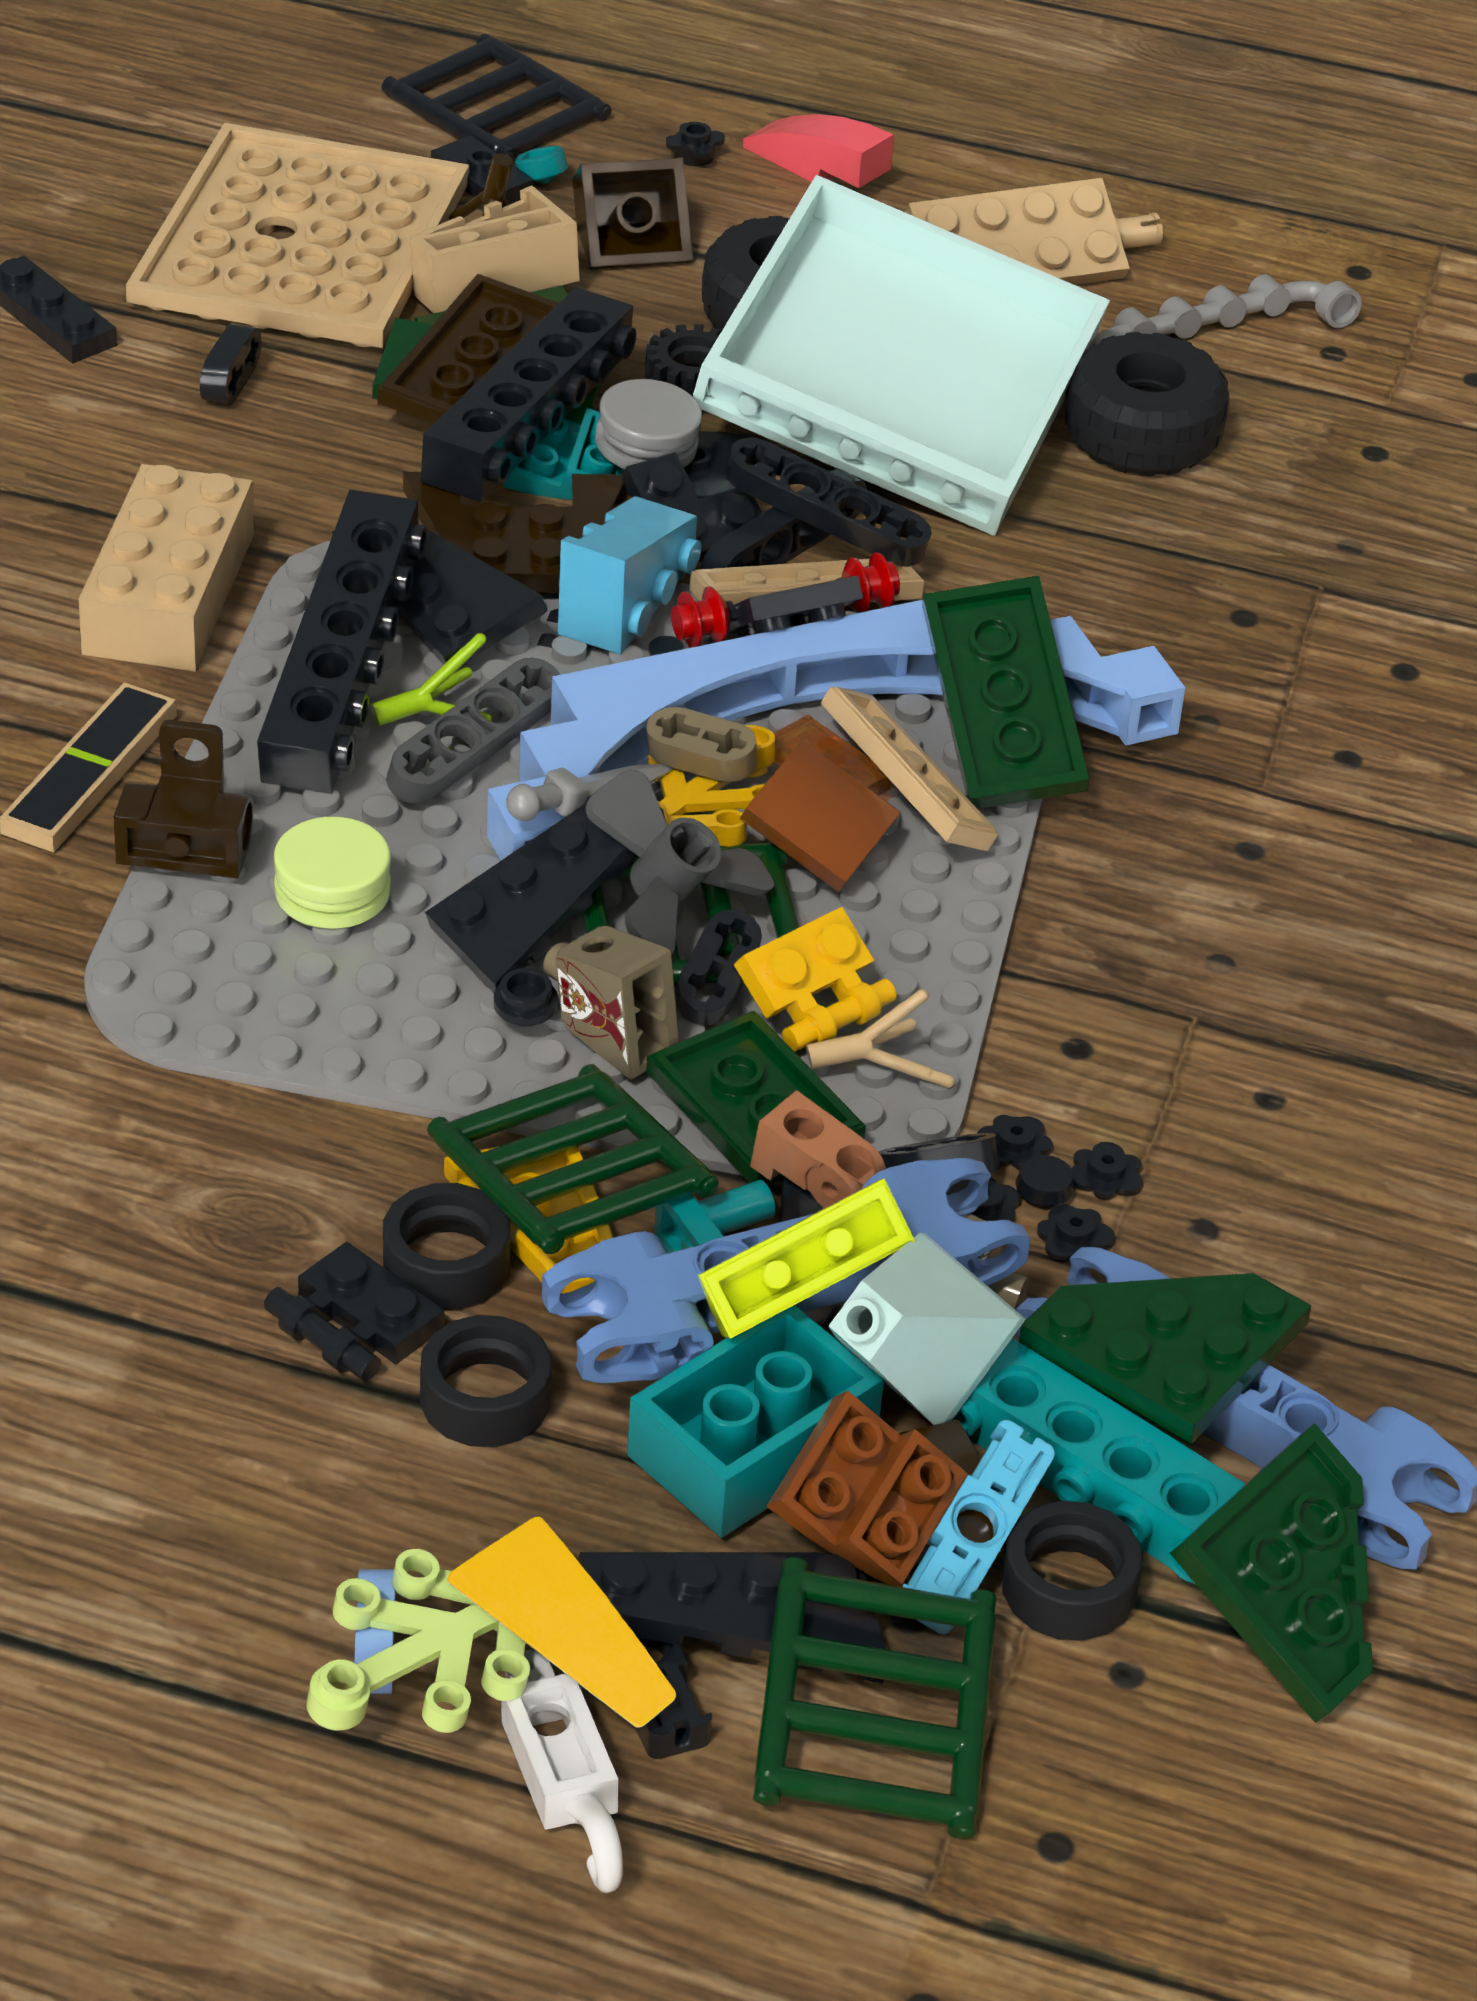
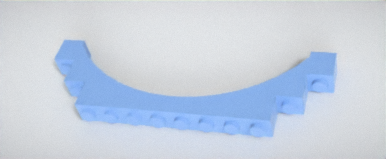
M923 600L552 676L551 725L520 732L519 779L521 782L488 789L487 837L500 861L565 818L553 809L538 812L536 817L530 821H520L514 818L509 813L506 805L508 793L513 787L519 784H528L531 787L541 786L544 784L547 773L558 768H565L580 778L630 765L648 764L649 750L646 725L648 719L655 712L663 708L682 707L733 721L781 706L821 700L829 688L835 686L868 695H943L922 608ZM1071 616L1050 620L1076 721L1119 736L1125 746L1178 734L1185 686L1155 646L1101 657Z

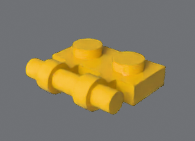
M843 907L835 909L743 955L734 964L766 1019L787 1010L794 1024L783 1029L782 1039L794 1052L806 1047L807 1044L834 1039L837 1035V1030L852 1022L862 1025L878 1017L881 1013V1008L895 1001L897 997L895 987L888 979L883 978L869 985L862 982L857 973L865 970L875 960ZM831 987L839 1001L826 1008L818 1005L813 995Z

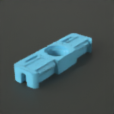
M1009 1420L1001 1421L991 1434L990 1438L993 1440L973 1474L966 1477L928 1540L927 1544L930 1546L907 1585L904 1583L902 1587L970 1599V1594L978 1589L1055 1455L1053 1447L1040 1438H1036L1031 1445L1020 1438L1024 1431L1022 1427ZM965 1510H976L983 1513L993 1525L994 1534L992 1539L984 1543H975L965 1538L957 1526L958 1514ZM918 1620L939 1634L950 1633L954 1628L951 1625Z

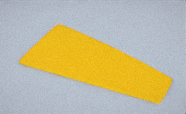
M534 1517L449 1573L447 1581L450 1585L634 1727L639 1728L646 1725L675 1700V1690L607 1596L541 1517Z

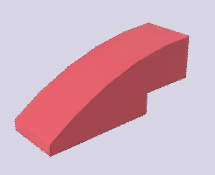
M823 114L795 115L775 120L743 138V148L809 182H812L816 175L828 180L837 177L860 188L891 170L894 134L871 124L841 116Z

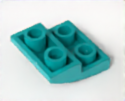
M587 408L581 424L564 418L558 429L554 433H549L536 446L531 457L528 459L524 458L511 471L503 487L542 497L572 500V474L623 475L625 469L607 460L599 451L595 441L597 423L600 419V412Z

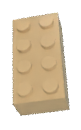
M141 464L79 597L82 655L196 672L254 536L253 480L231 477L224 473L208 474L175 469L169 465L154 466Z

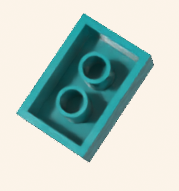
M793 1305L731 1339L725 1338L630 1397L627 1455L715 1534L723 1538L768 1508V1502L835 1396L849 1391L880 1417L884 1379L797 1306Z

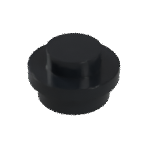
M518 968L504 975L501 983L495 989L494 1009L503 1020L511 1024L523 1027L534 1026L544 1023L553 1017L558 1007V994L550 978L542 971L533 968Z

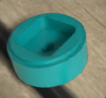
M560 146L536 148L520 154L515 160L516 167L532 177L534 182L539 185L553 182L557 174L568 169L564 148Z

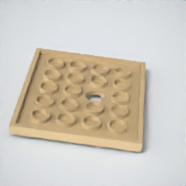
M224 123L126 283V303L147 306L157 311L171 310L194 314L207 320L222 319L239 322L259 329L272 328L295 332L308 338L323 337L351 342L359 347L373 346L383 348L389 337L394 319L399 318L413 291L410 237L449 221L450 214L454 212L467 187L469 165ZM275 225L286 226L294 230V235L284 239L267 236L274 232Z

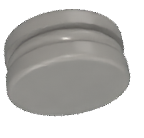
M633 379L617 383L603 394L599 406L600 419L597 423L595 441L599 451L607 460L625 469L626 466L676 452L683 468L692 462L697 452L702 411L698 402L688 392L663 381Z

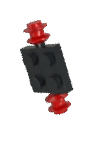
M876 552L870 556L868 566L863 567L857 558H849L846 561L841 578L750 597L737 604H733L732 601H725L711 586L704 589L702 600L695 601L691 594L685 591L680 593L678 604L671 609L672 627L677 639L680 641L685 640L688 647L692 648L701 646L702 636L709 635L712 641L716 643L725 641L727 635L738 634V638L846 616L844 607L850 605L856 613L868 611L870 601L874 600L880 608L890 607L893 605L894 596H897L900 592V578L895 565L892 562H887L881 553Z

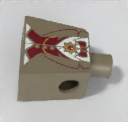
M601 926L569 944L566 942L557 943L548 951L544 959L543 969L547 976L558 982L561 1017L565 1027L624 1076L632 1080L646 1071L647 1055L679 1042L672 958L669 949L613 927Z

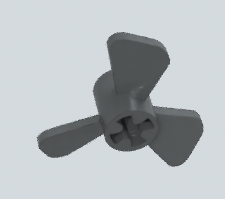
M627 770L620 773L597 789L586 804V814L592 823L639 856L630 871L632 886L639 897L625 914V925L628 933L669 949L671 955L675 950L678 907L701 883L755 896L766 895L774 886L771 875L758 856L741 848L721 851L718 839L703 823L692 818H678L667 825L648 777L640 771Z

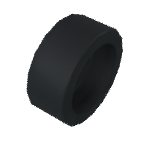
M433 1183L410 1190L393 1202L383 1219V1267L442 1309H461L483 1302L501 1288L510 1272V1219L481 1189L460 1183ZM455 1231L474 1237L486 1247L475 1255L459 1260H435L419 1255L407 1245L418 1237L433 1232Z
M474 1315L454 1320L433 1333L422 1350L420 1406L431 1426L446 1438L468 1446L498 1447L520 1441L538 1429L550 1411L552 1355L544 1339L524 1323L504 1316ZM476 1364H490L515 1371L527 1383L512 1393L492 1398L474 1397L459 1392L449 1385L445 1379L461 1368Z
M1057 1501L1037 1506L1017 1520L1007 1538L1002 1569V1593L1014 1615L1031 1629L1056 1639L1087 1640L1109 1634L1127 1620L1136 1603L1142 1572L1141 1545L1131 1527L1111 1511L1087 1502ZM1058 1550L1080 1552L1101 1562L1111 1571L1114 1579L1104 1586L1089 1590L1065 1589L1044 1580L1033 1571L1030 1562L1042 1554Z

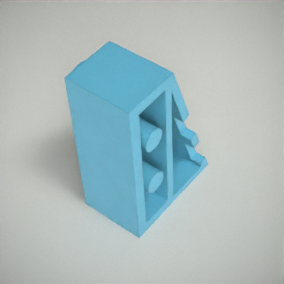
M636 496L607 512L605 516L606 523L602 526L592 522L584 526L582 533L584 537L577 539L567 536L561 540L558 634L620 655L636 635L642 636L645 633L653 613L661 604L666 605L671 600L676 584L685 573L691 574V571H694L701 554V542L696 540V515Z

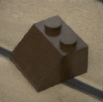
M683 158L580 164L572 177L577 230L589 269L691 263L693 261Z

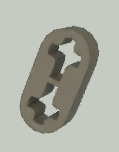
M682 707L663 708L655 712L648 719L646 730L649 755L662 765L723 782L741 781L749 777L756 770L758 760L755 733L743 724Z

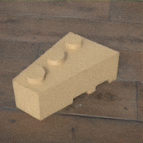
M529 186L520 190V201L503 208L501 202H491L484 205V216L465 223V218L458 216L410 237L414 296L432 313L446 311L477 274L528 292L578 282L580 280L577 222L535 187Z

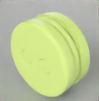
M319 817L293 826L281 836L274 850V892L279 906L293 919L317 928H347L370 920L385 907L390 896L391 855L388 843L376 829L364 822L351 818Z

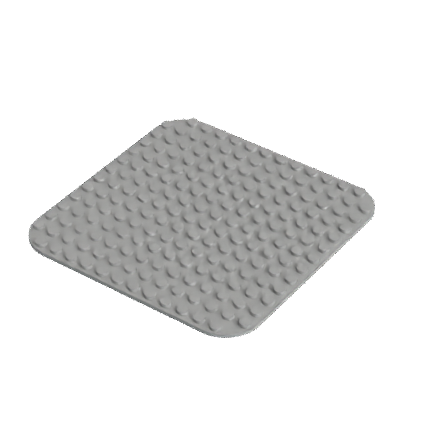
M330 541L323 542L290 556L268 583L202 721L203 724L220 727L223 732L224 792L251 795L253 798L254 813L251 839L239 879L138 866L132 867L86 965L84 976L85 999L90 1016L97 1028L110 1042L122 1051L145 1063L160 1068L432 1119L445 1117L449 1122L578 1077L580 1070L585 1065L595 1064L619 1084L709 1170L742 1176L646 1071L632 1080L629 1079L565 1027L561 1017L557 981L550 978L558 994V1007L553 1017L544 1023L534 1026L523 1027L511 1024L503 1020L496 1013L493 1003L494 993L430 928L425 914L427 910L500 862L487 837L488 789L521 782L519 779L520 735L437 797L426 803L413 804L394 796L386 782L393 753L400 745L442 716L422 711L381 726H377L370 707L371 703L421 687L443 666L439 659L400 616L394 641L392 643L384 642L382 648L384 651V666L378 685L370 684L367 691L369 693V710L366 723L363 728L355 727L352 734L354 737V752L351 766L347 772L339 771L332 794L261 783L257 740ZM678 582L671 600L666 605L661 604L651 616L645 633L642 636L636 635L620 655L559 635L558 623L547 621L550 611L559 609V593L537 592L542 595L548 611L464 663L455 672L464 667H469L473 671L472 676L432 700L457 705L513 663L523 658L534 657L545 660L552 664L562 675L649 657V643L654 638L659 636L676 637L671 622V609L678 604L680 593L686 591L691 594L695 601H698V599L689 590L690 584ZM845 611L846 615L856 614V612ZM549 633L558 636L553 640L552 648L537 645L542 634ZM738 634L727 635L726 640L738 638ZM709 635L702 636L701 646L714 643ZM682 640L684 649L689 648L685 640ZM522 686L519 694L520 700H522L523 694L529 690ZM873 694L872 696L966 796L943 695ZM822 699L781 706L733 720V722L743 725H757L771 730L775 735L774 762L768 766V771L764 775L730 782L720 790L744 789L754 785L766 784L792 751L804 740L901 812L840 892L836 891L789 855L787 857V864L783 865L799 926L801 927L835 909L843 907L875 960L865 970L857 973L862 982L869 985L886 978L891 981L896 990V1000L882 1007L878 1017L862 1025L852 1022L837 1030L835 1038L862 1033L915 992L925 989L929 994L928 999L901 1020L913 1018L917 1023L916 1028L873 1048L951 1075L955 1083L951 1088H946L866 1059L818 1068L813 1071L866 1125L865 1140L877 1151L959 1136L971 1094L1043 798L978 809L999 834L988 851L948 843L820 704ZM483 708L479 710L489 713L492 716L491 722L505 723L509 721L508 717L498 709ZM551 711L527 730L550 726ZM445 736L440 739L443 745L452 751L465 752L470 750V746L459 737ZM194 739L185 759L192 761L203 760L209 755L208 749L202 742ZM427 760L426 766L418 772L426 775L431 762ZM684 771L686 783L698 776ZM653 781L651 786L657 801L660 802L664 799L660 782ZM736 809V810L741 811V812H744L745 809ZM715 811L689 812L683 815L713 814ZM345 817L364 822L376 829L387 841L391 855L390 896L385 907L376 916L364 923L340 929L309 926L285 913L279 906L274 892V850L281 836L290 828L314 818ZM747 824V839L742 844L772 843ZM630 878L606 879L601 884L610 927L628 933L625 925V914L639 896L635 892ZM700 885L677 910L676 939L682 960L689 959L704 928L709 922ZM727 889L732 909L748 913L759 924L762 933L760 947L777 939L766 896H755ZM582 915L578 919L570 916L551 935L552 946L536 963L528 959L521 968H533L545 973L543 969L545 956L555 944L560 942L569 944L586 934ZM706 983L700 990L696 989L695 998L706 1002L709 996H714L717 983ZM745 983L730 1012L723 1020L715 1024L699 1025L692 1023L681 1015L676 1006L679 1042L752 1011H755L781 1038L783 1029L794 1024L787 1010L766 1019ZM674 986V992L676 995L677 986ZM831 987L813 995L817 1004L825 1008L839 1001ZM806 1047L796 1051L795 1053L810 1067ZM594 1098L502 1132L530 1136L606 1108ZM626 1129L581 1146L609 1151L638 1139ZM783 1178L780 1179V1180H778V1181H776V1182L782 1183V1182H783Z

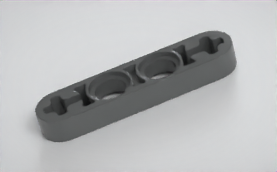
M534 657L523 658L513 663L395 750L386 777L389 790L399 799L413 804L426 803L437 797L519 736L520 732L526 731L551 711L552 676L560 675L558 670L547 661ZM522 686L529 690L523 694L522 700H520L519 694ZM483 708L498 709L508 717L509 721L505 723L490 722L481 715L479 710ZM445 736L459 737L470 746V750L465 752L452 751L445 747L440 739ZM427 760H429L431 763L429 764L427 774L418 772L426 766Z

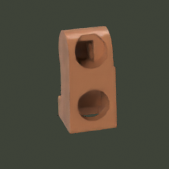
M797 1090L759 1121L750 1167L770 1181L780 1173L802 1189L809 1190L817 1203L823 1208L861 1190L869 1178L886 1169L882 1157L868 1141Z

